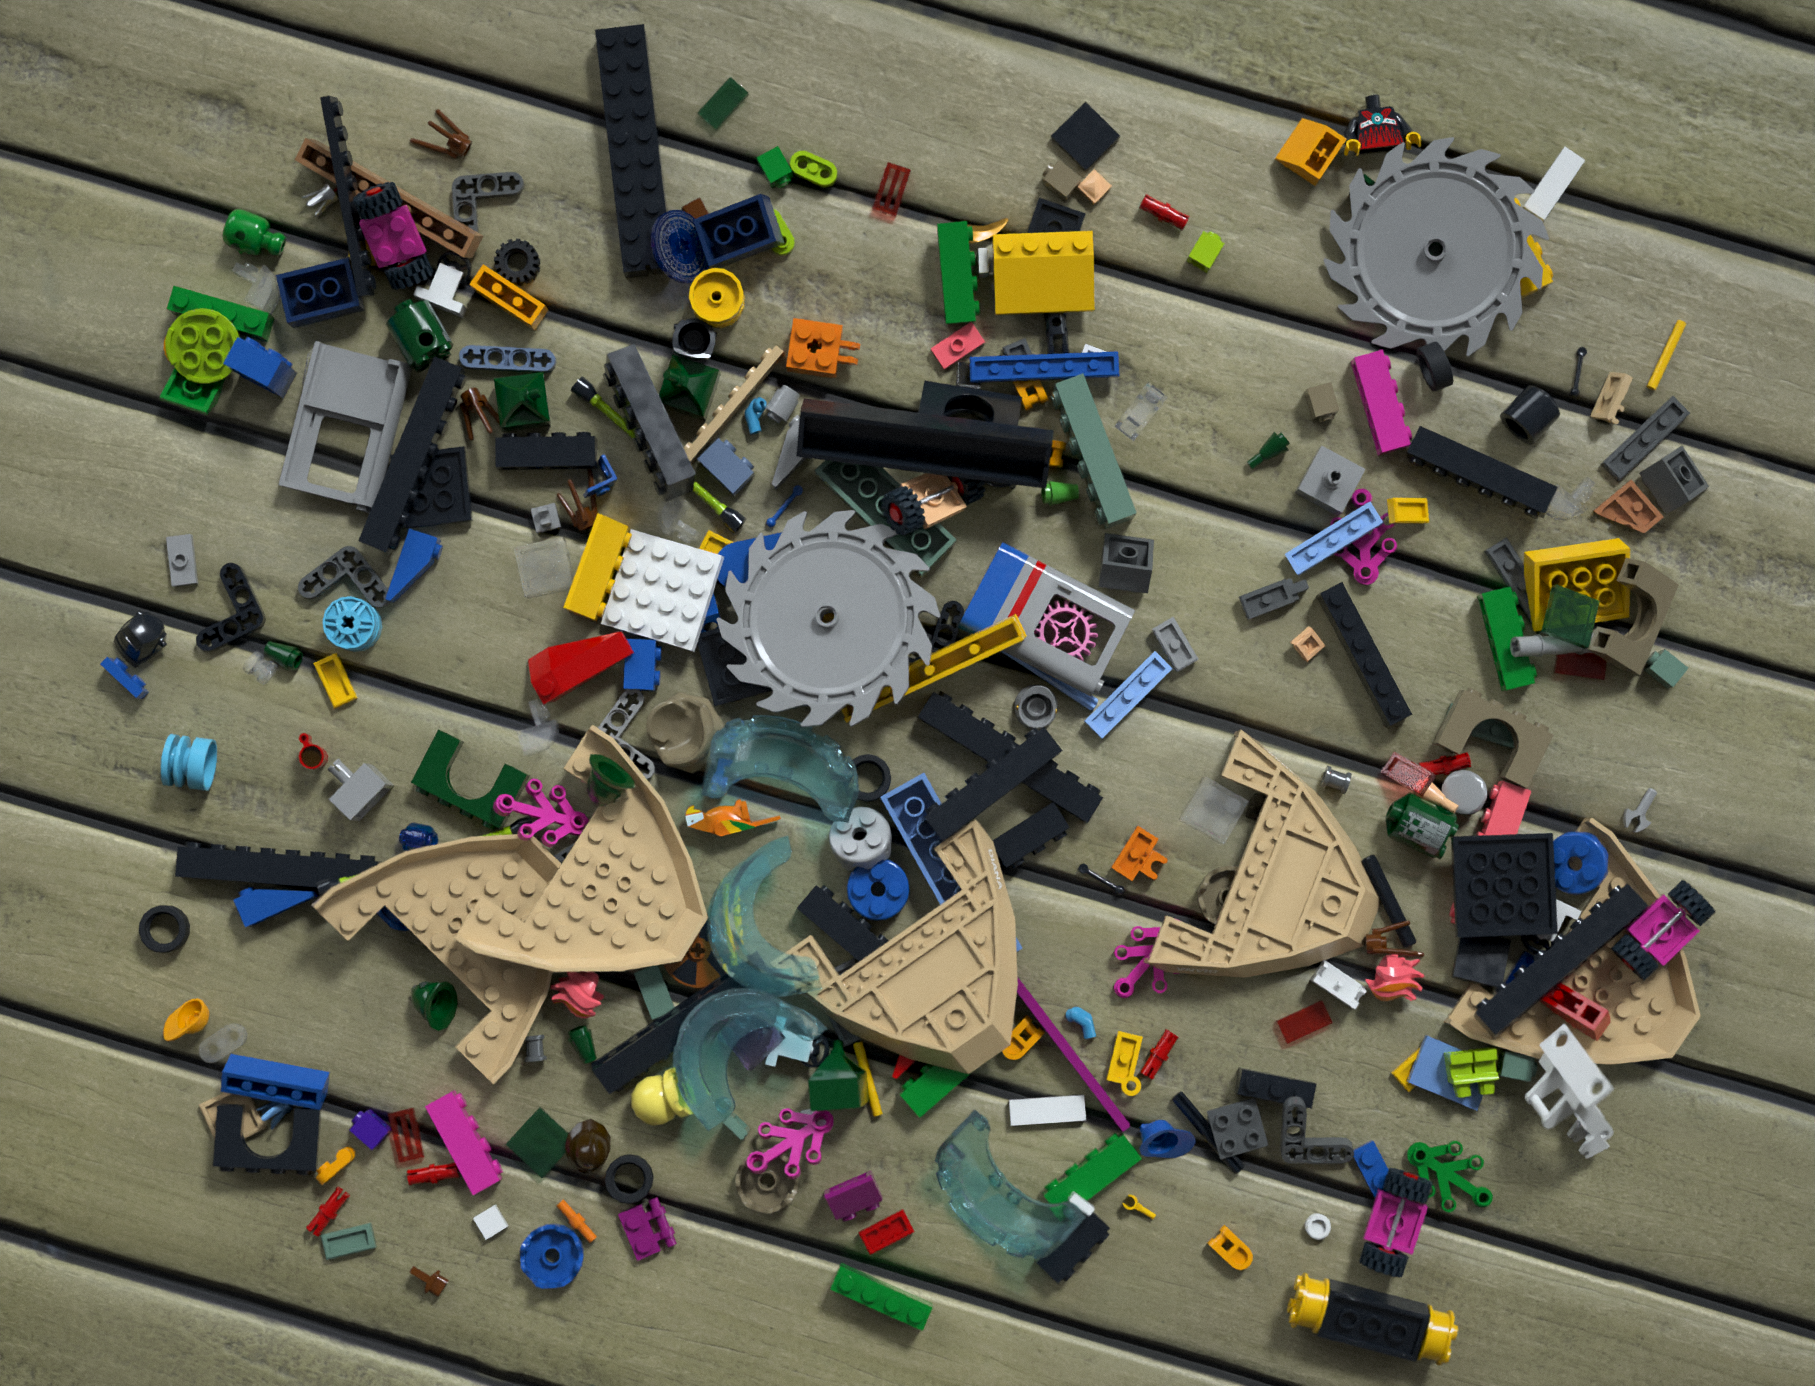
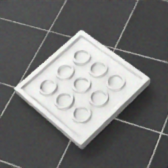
M631 529L632 537L628 548L625 547L622 556L624 559L620 570L617 571L615 584L609 596L601 624L695 652L724 557Z

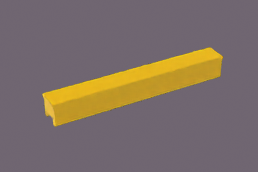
M1017 614L931 653L929 666H926L922 659L910 663L909 689L905 695L1023 641L1027 635ZM891 687L883 688L873 710L894 701ZM847 705L842 709L846 723L850 722L854 708L851 705Z

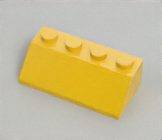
M597 514L563 607L568 612L596 622L598 617H603L607 606L604 600L607 593L611 594L615 584V580H613L615 570H620L624 559L621 556L623 548H628L632 534L629 533V526L602 514Z

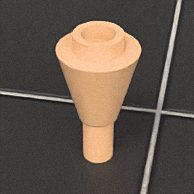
M1429 778L1424 781L1420 780L1413 790L1417 796L1452 813H1455L1459 805L1447 799Z

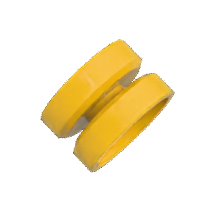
M711 268L705 270L695 277L690 286L689 300L695 316L705 321L708 325H712L713 328H723L732 325L740 318L744 311L745 296L741 283L733 273L725 269ZM715 296V297L718 298V297L721 296V299L718 300V301H715V300H713V297Z

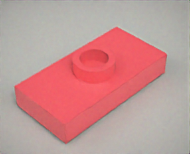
M971 321L930 350L945 370L985 344V341Z

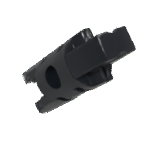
M1066 312L1044 313L1047 354L1055 353L1053 339H1062V353H1069ZM1057 322L1060 326L1055 327L1052 323Z

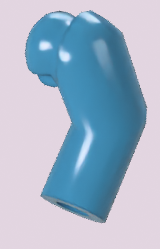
M764 398L753 399L744 412L750 435L762 431L758 419L767 407V402Z
M1073 1007L1066 1011L1065 1016L1069 1022L1074 1021L1082 1026L1084 1039L1096 1037L1090 1013L1080 1007Z

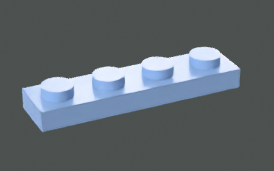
M1368 502L1290 550L1285 556L1299 576L1381 526L1384 522L1372 503Z
M1154 651L1084 722L1102 739L1172 668Z

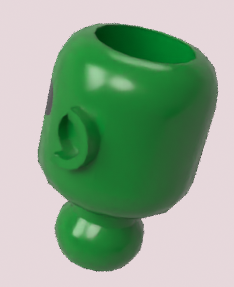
M235 209L230 213L222 234L226 245L237 249L240 254L245 252L252 256L259 255L263 248L268 250L271 255H281L286 244L285 235L269 232L270 224L265 218L242 209Z

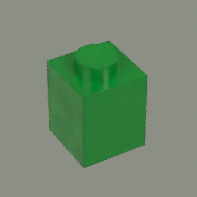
M779 146L756 157L757 163L771 188L776 186L782 188L791 182L790 179L793 178V172Z

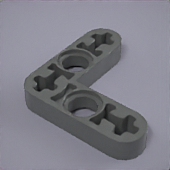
M516 172L457 177L452 183L454 219L462 224L474 222L473 226H468L479 233L476 199L517 196L524 190L525 184L522 177ZM511 178H515L516 182H520L519 185L515 186V190H511L510 186H502L503 191H500L498 179H502L503 184L510 183ZM485 180L495 182V188L492 192L488 193L482 190V183ZM473 181H477L479 193H475V189L471 188L466 189V193L462 194L457 188L462 186V182H465L467 186H475ZM463 206H469L473 212L471 217L463 219L459 216V210Z
M345 546L303 577L298 584V590L303 597L315 599L349 575L370 604L377 608H385L391 603L385 599L388 587L362 553L352 546ZM347 552L355 553L356 555L353 558L356 563L360 565L363 562L364 565L355 569L351 562L344 561L347 558L345 554ZM328 566H334L337 570V574L333 579H326L324 577V569ZM363 570H368L372 576L371 581L367 584H362L358 580L359 573ZM317 574L319 578L326 583L324 586H322L321 583L316 584L313 587L315 590L314 593H311L309 591L305 593V590L307 589V582L313 584L316 581H318V579L315 578V575ZM378 581L379 585H376L375 588L381 593L385 591L386 594L383 596L384 602H375L376 594L371 589L367 593L366 589L373 587Z
M1295 1096L1289 1097L1284 1101L1282 1107L1280 1150L1282 1159L1285 1162L1291 1164L1347 1163L1353 1158V1145L1347 1138H1305L1307 1118L1305 1102L1300 1097ZM1293 1107H1298L1296 1109V1117H1292L1291 1111H1293ZM1292 1126L1300 1128L1296 1134H1289L1287 1129ZM1314 1147H1322L1324 1149L1320 1154L1310 1152Z

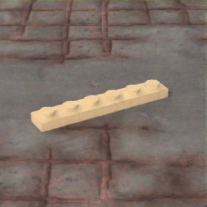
M777 345L773 349L768 348L760 358L762 360L757 368L752 367L745 375L746 381L741 387L737 385L728 396L730 400L725 406L721 404L712 414L714 419L710 424L707 425L705 423L696 433L698 438L693 444L688 442L684 446L691 465L785 356L784 351Z

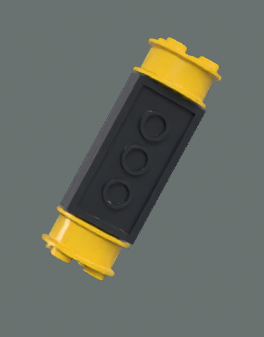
M1303 1273L1302 1276H1296L1294 1283L1295 1297L1290 1298L1287 1307V1313H1290L1289 1323H1291L1292 1328H1296L1297 1325L1311 1328L1312 1333H1317V1336L1414 1362L1421 1360L1422 1357L1435 1360L1436 1365L1439 1366L1449 1362L1451 1340L1456 1339L1458 1326L1454 1325L1455 1316L1452 1310H1448L1446 1313L1433 1310L1431 1305L1333 1279L1324 1278L1323 1281L1308 1278L1307 1273Z

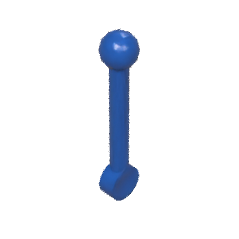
M795 486L793 493L775 515L767 519L766 524L768 527H774L778 517L794 498L803 493L801 486Z

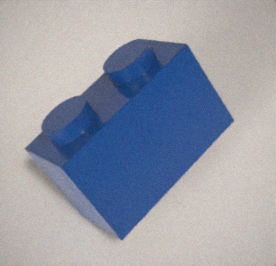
M627 639L634 653L625 658L623 689L655 691L656 686H660L661 672L656 671L657 661H661L662 646H658L656 640Z

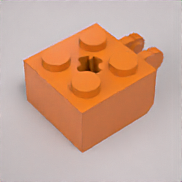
M793 318L786 364L787 372L836 378L838 363L846 365H857L858 359L854 357L840 356V348L855 351L860 350V344L842 340L843 325ZM813 344H818V347H822L817 349L816 353H811V348L808 349Z

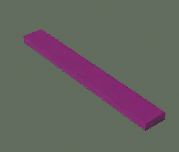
M1018 978V995L1119 1128L1124 1132L1130 1127L1129 1122Z

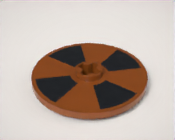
M707 914L708 919L683 959L678 962L663 964L670 976L685 986L694 988L705 987L729 971L734 963V937L728 926L711 914ZM697 943H700L701 948H705V952L701 953L700 957H696V952L691 950L693 947H696Z

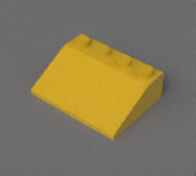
M1093 231L993 234L995 315L1095 311Z
M1619 538L1524 552V579L1533 630L1541 631L1629 618L1630 589L1616 580L1625 559L1630 558V547Z

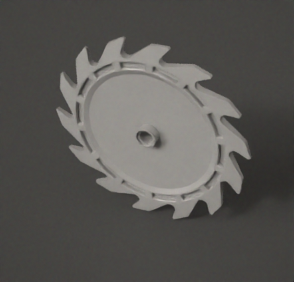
M1454 137L1432 141L1411 163L1406 164L1402 161L1405 143L1402 142L1386 154L1376 183L1373 186L1366 185L1362 169H1358L1349 185L1352 211L1351 220L1344 222L1334 210H1331L1330 232L1344 253L1345 262L1337 264L1325 258L1324 263L1331 279L1358 296L1357 303L1338 305V308L1354 321L1386 325V333L1371 340L1373 344L1393 348L1422 338L1427 344L1438 342L1445 351L1459 336L1467 335L1469 337V344L1466 355L1469 356L1485 345L1498 313L1506 315L1509 330H1513L1522 315L1520 280L1523 277H1528L1538 289H1541L1543 268L1528 245L1527 237L1529 235H1536L1542 239L1549 240V236L1543 221L1517 205L1514 201V197L1517 194L1534 193L1535 190L1520 177L1488 174L1485 171V166L1500 158L1501 154L1480 149L1454 159H1447L1445 151L1454 141ZM1437 242L1442 245L1443 252L1441 255L1434 257L1429 254L1428 248L1430 244Z
M855 510L834 512L809 532L803 529L807 517V512L804 511L787 521L773 550H766L763 533L757 536L749 548V574L746 583H740L732 571L728 572L725 591L738 615V621L735 624H730L718 617L717 622L722 638L747 657V662L744 665H727V668L740 682L768 687L773 690L772 696L757 702V706L778 713L809 706L811 712L800 724L801 727L821 726L847 705H851L854 708L850 721V726H854L870 716L883 688L887 686L892 688L894 703L898 705L909 689V656L917 653L926 666L930 664L932 644L919 621V615L922 612H927L937 618H941L935 597L910 579V574L913 571H930V568L917 554L888 549L883 546L885 540L898 535L896 530H892L891 527L877 524L853 531L846 530V524L856 514ZM825 614H834V619L832 622H822L823 616Z

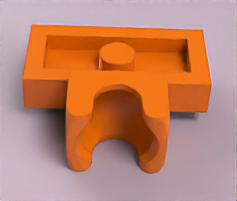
M1137 826L1111 868L1131 881L1134 880L1138 872L1155 881L1158 876L1152 871L1151 864L1154 861L1165 864L1168 859L1152 850L1159 839Z

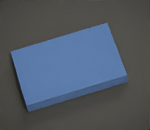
M1425 1035L1407 1082L1477 1111L1483 1097L1478 1092L1477 1082L1470 1083L1471 1096L1462 1098L1455 1096L1453 1084L1448 1083L1444 1053L1461 1050Z

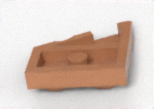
M1629 480L1593 510L1595 514L1641 533L1647 532L1664 518L1632 480Z

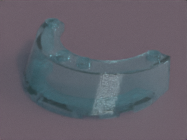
M753 715L750 720L742 721L740 718L725 723L723 729L717 730L714 734L709 749L701 795L710 798H720L726 795L734 783L750 777L775 778L791 783L807 792L815 799L821 807L823 814L830 820L848 823L859 794L858 774L851 757H846L840 751L841 746L828 735L822 737L812 732L813 727H801V722L769 715Z
M788 836L767 843L733 867L714 891L707 915L708 939L719 965L734 981L743 987L770 996H791L822 989L815 961L807 956L801 957L786 954L771 946L760 934L754 919V900L760 884L766 877L772 876L771 872L775 868L786 863L791 857L792 848Z
M730 989L703 1000L683 1021L679 1029L680 1033L676 1046L674 1047L673 1067L676 1068L677 1086L685 1103L703 1126L710 1131L722 1123L735 1110V1100L731 1094L727 1079V1066L734 1046L744 1035L755 1029L775 1027L780 1033L787 1030L805 1041H812L827 1030L821 1021L809 1012L759 990Z
M974 1110L941 1144L936 1153L935 1162L938 1163L939 1168L936 1176L940 1188L947 1191L951 1199L948 1203L957 1216L982 1240L993 1247L998 1244L1006 1249L1007 1254L1015 1257L1024 1258L1027 1255L1033 1256L1035 1259L1044 1258L1056 1250L1086 1216L1075 1204L1069 1202L1057 1204L1043 1203L1030 1198L1014 1187L998 1169L992 1158L989 1148V1133L991 1130L988 1120L985 1116Z

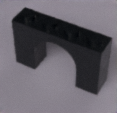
M924 380L918 413L946 417L957 413H969L981 417L986 422L1018 426L1022 397Z
M219 1103L217 1105L213 1167H219V1171L234 1172L235 1168H245V1172L260 1173V1169H271L270 1173L286 1174V1170H296L298 1175H311V1171L317 1170L321 1110L296 1107L294 1109L293 1135L289 1147L280 1154L263 1156L251 1150L245 1141V1104Z

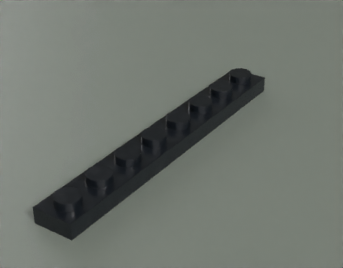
M320 97L357 296H375L376 281L374 276L371 275L369 266L372 262L371 255L366 250V238L359 224L361 220L360 215L353 202V198L356 196L357 181L355 176L352 175L351 165H353V159L346 145L348 133L341 119L343 107L337 97Z

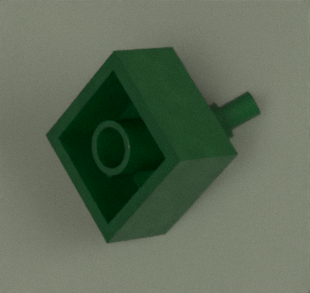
M672 355L668 368L663 374L664 380L659 393L664 407L706 421L721 377L720 370Z
M543 372L494 378L501 432L551 426Z
M835 1040L833 1042V1050L830 1051L827 1058L808 1080L811 1111L861 1108L869 1102L867 1071L845 1056L843 1041Z

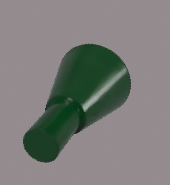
M1274 431L1261 447L1259 453L1248 460L1247 463L1254 469L1264 460L1267 461L1289 451L1287 446L1290 443L1282 432L1277 435Z

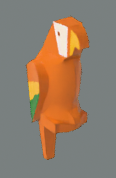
M741 799L736 800L733 806H718L707 812L694 809V805H691L687 808L685 814L688 827L718 836L744 831L781 819L780 815L750 821L746 801H741Z

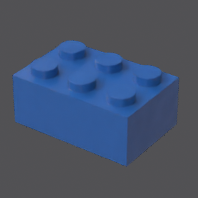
M237 337L223 363L242 378L281 398L285 397L297 374L291 368L293 364L282 357L283 355L270 348L267 351L260 343L249 337H246L245 340Z

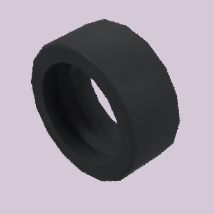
M1432 342L1417 349L1418 363L1429 388L1436 392L1453 385L1452 369L1441 345L1438 342Z
M870 754L859 755L851 760L846 767L844 774L845 786L849 793L858 800L866 802L878 800L881 796L885 795L890 787V769L886 762L878 756ZM866 763L877 766L882 772L883 778L880 787L870 793L861 792L853 782V774L856 768Z
M159 905L153 907L143 915L139 923L141 941L148 949L154 952L168 953L178 950L186 943L190 934L188 917L181 909L175 906ZM161 914L173 916L179 925L177 937L167 944L155 941L150 933V925L153 919Z
M627 1154L618 1157L610 1164L605 1174V1185L612 1198L620 1203L631 1204L639 1202L649 1193L653 1186L654 1175L651 1166L645 1159L638 1155ZM634 1164L643 1172L644 1183L637 1192L628 1194L623 1193L617 1188L614 1180L615 1173L622 1165Z

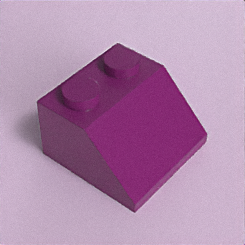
M872 1170L825 1189L824 1192L825 1199L835 1219L842 1218L843 1222L856 1217V1212L864 1208L868 1212L880 1207L879 1202L883 1201Z

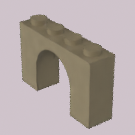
M1626 558L1616 581L1633 591L1637 598L1638 613L1635 623L1625 635L1597 626L1588 650L1621 671L1641 675L1679 584L1646 562Z
M1472 688L1459 690L1433 744L1455 755H1459L1473 728L1478 723L1486 719L1497 720L1509 729L1513 738V750L1500 778L1527 789L1554 736L1548 732L1549 727L1539 722L1532 724L1526 721L1527 716L1515 710L1512 713L1504 710L1505 705L1491 699L1488 702L1482 699V693Z

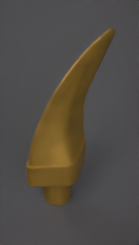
M1008 218L985 226L967 225L972 226L973 241H969V244L986 240L992 237L993 234H997L1006 225Z

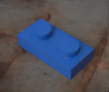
M106 657L100 663L134 697L143 699L149 693L144 688L146 683L136 674L134 676L130 675L126 671L128 666L118 657L116 659Z
M1371 1140L1354 1149L1353 1158L1372 1195L1376 1197L1378 1189L1386 1192V1189H1383V1185L1389 1169L1374 1141Z

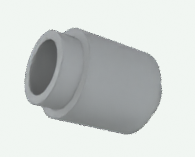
M783 385L781 389H777L765 408L769 412L767 416L777 423H780L781 420L786 422L797 406V399L800 395L793 389Z

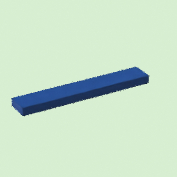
M1118 351L969 358L970 383L1063 380L1080 374H1084L1085 379L1119 377Z

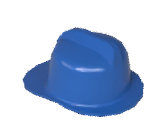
M1157 1120L1140 1126L1142 1140L1140 1153L1145 1157L1176 1158L1188 1153L1194 1147L1195 1137L1191 1132L1174 1129L1165 1120Z

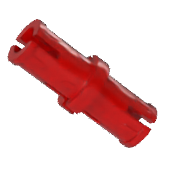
M1145 194L1139 206V209L1157 217L1158 221L1170 223L1180 230L1184 229L1190 217L1170 207L1171 204L1167 202L1164 204L1148 194Z
M1468 752L1448 757L1443 755L1439 759L1418 763V768L1422 779L1439 774L1445 776L1449 775L1452 771L1471 768V760Z
M1165 1029L1156 1047L1151 1048L1150 1052L1152 1053L1140 1072L1154 1080L1163 1062H1167L1169 1059L1167 1055L1179 1037Z
M455 1162L437 1166L434 1163L429 1164V1167L407 1170V1175H409L407 1180L409 1186L428 1182L437 1184L440 1180L460 1178V1173H458L460 1171Z
M338 1186L327 1202L320 1205V1211L306 1226L307 1230L311 1232L316 1224H318L319 1226L313 1232V1235L317 1237L321 1235V1232L330 1220H334L337 1217L336 1212L350 1197L345 1191L340 1199H338L337 1197L343 1191Z

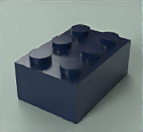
M758 194L693 220L708 266L712 268H722L785 244L770 197L763 194Z
M349 258L276 275L286 321L292 328L365 311L362 297L357 296L352 264Z

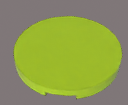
M193 309L180 315L168 329L165 340L166 354L171 365L186 377L187 380L199 384L215 383L224 379L232 372L223 363L239 334L232 322L221 313L211 309Z

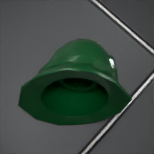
M590 754L589 763L591 771L587 782V793L596 805L606 806L607 804L615 803L621 798L625 790L635 788L634 780L620 765L601 754Z
M426 981L414 985L411 988V1001L415 1009L428 1022L431 1028L437 1031L448 1028L455 1017L458 1006L457 992L454 986L447 981L442 983Z

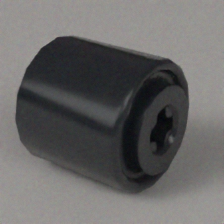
M1531 385L1527 386L1500 414L1501 421L1506 428L1519 440L1529 445L1534 444L1560 417V411L1554 399L1542 389Z

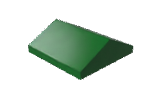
M174 368L159 399L207 415L217 404L226 377L215 383L199 384L187 380L186 377Z

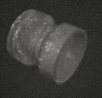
M257 650L246 661L243 671L249 675L253 674L256 676V680L264 685L275 674L278 665L273 661L265 660L264 655Z

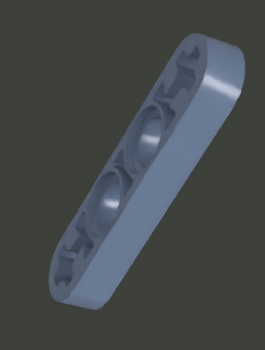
M469 345L462 348L459 354V360L463 366L475 370L549 373L554 370L557 363L554 354L547 349ZM470 351H473L475 356H482V351H485V365H481V359H473L472 363L469 364L465 356H468ZM493 352L502 354V361L498 365H492L489 362V356ZM519 353L525 354L527 356L526 364L516 366L513 361L515 355ZM531 354H535V359H543V356L547 355L548 359L552 361L547 363L546 367H543L540 362H533L534 367H531Z

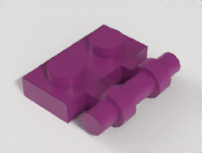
M658 1197L648 1201L652 1209L648 1212H645L641 1203L618 1213L637 1261L661 1251L658 1243L661 1239L665 1240L668 1248L677 1244L673 1235L675 1234L673 1226H669L665 1216L666 1210L664 1205H660ZM650 1219H656L661 1231L654 1233L649 1221Z

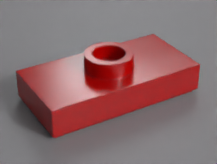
M901 1209L858 1233L869 1255H872L915 1231L904 1209Z

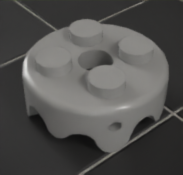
M857 807L844 811L835 819L830 828L829 843L832 853L847 870H851L854 866L871 869L879 861L887 860L891 854L892 832L889 823L881 813L874 809ZM857 832H865L867 834L860 841L853 838Z

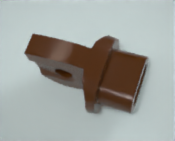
M413 1266L409 1272L426 1282L425 1294L430 1292L436 1297H439L449 1281L440 1275V1270L429 1276Z

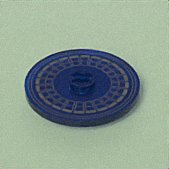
M670 210L661 214L652 227V251L659 267L669 278L679 283L689 284L701 272L708 270L709 266L693 221L695 218L681 210Z

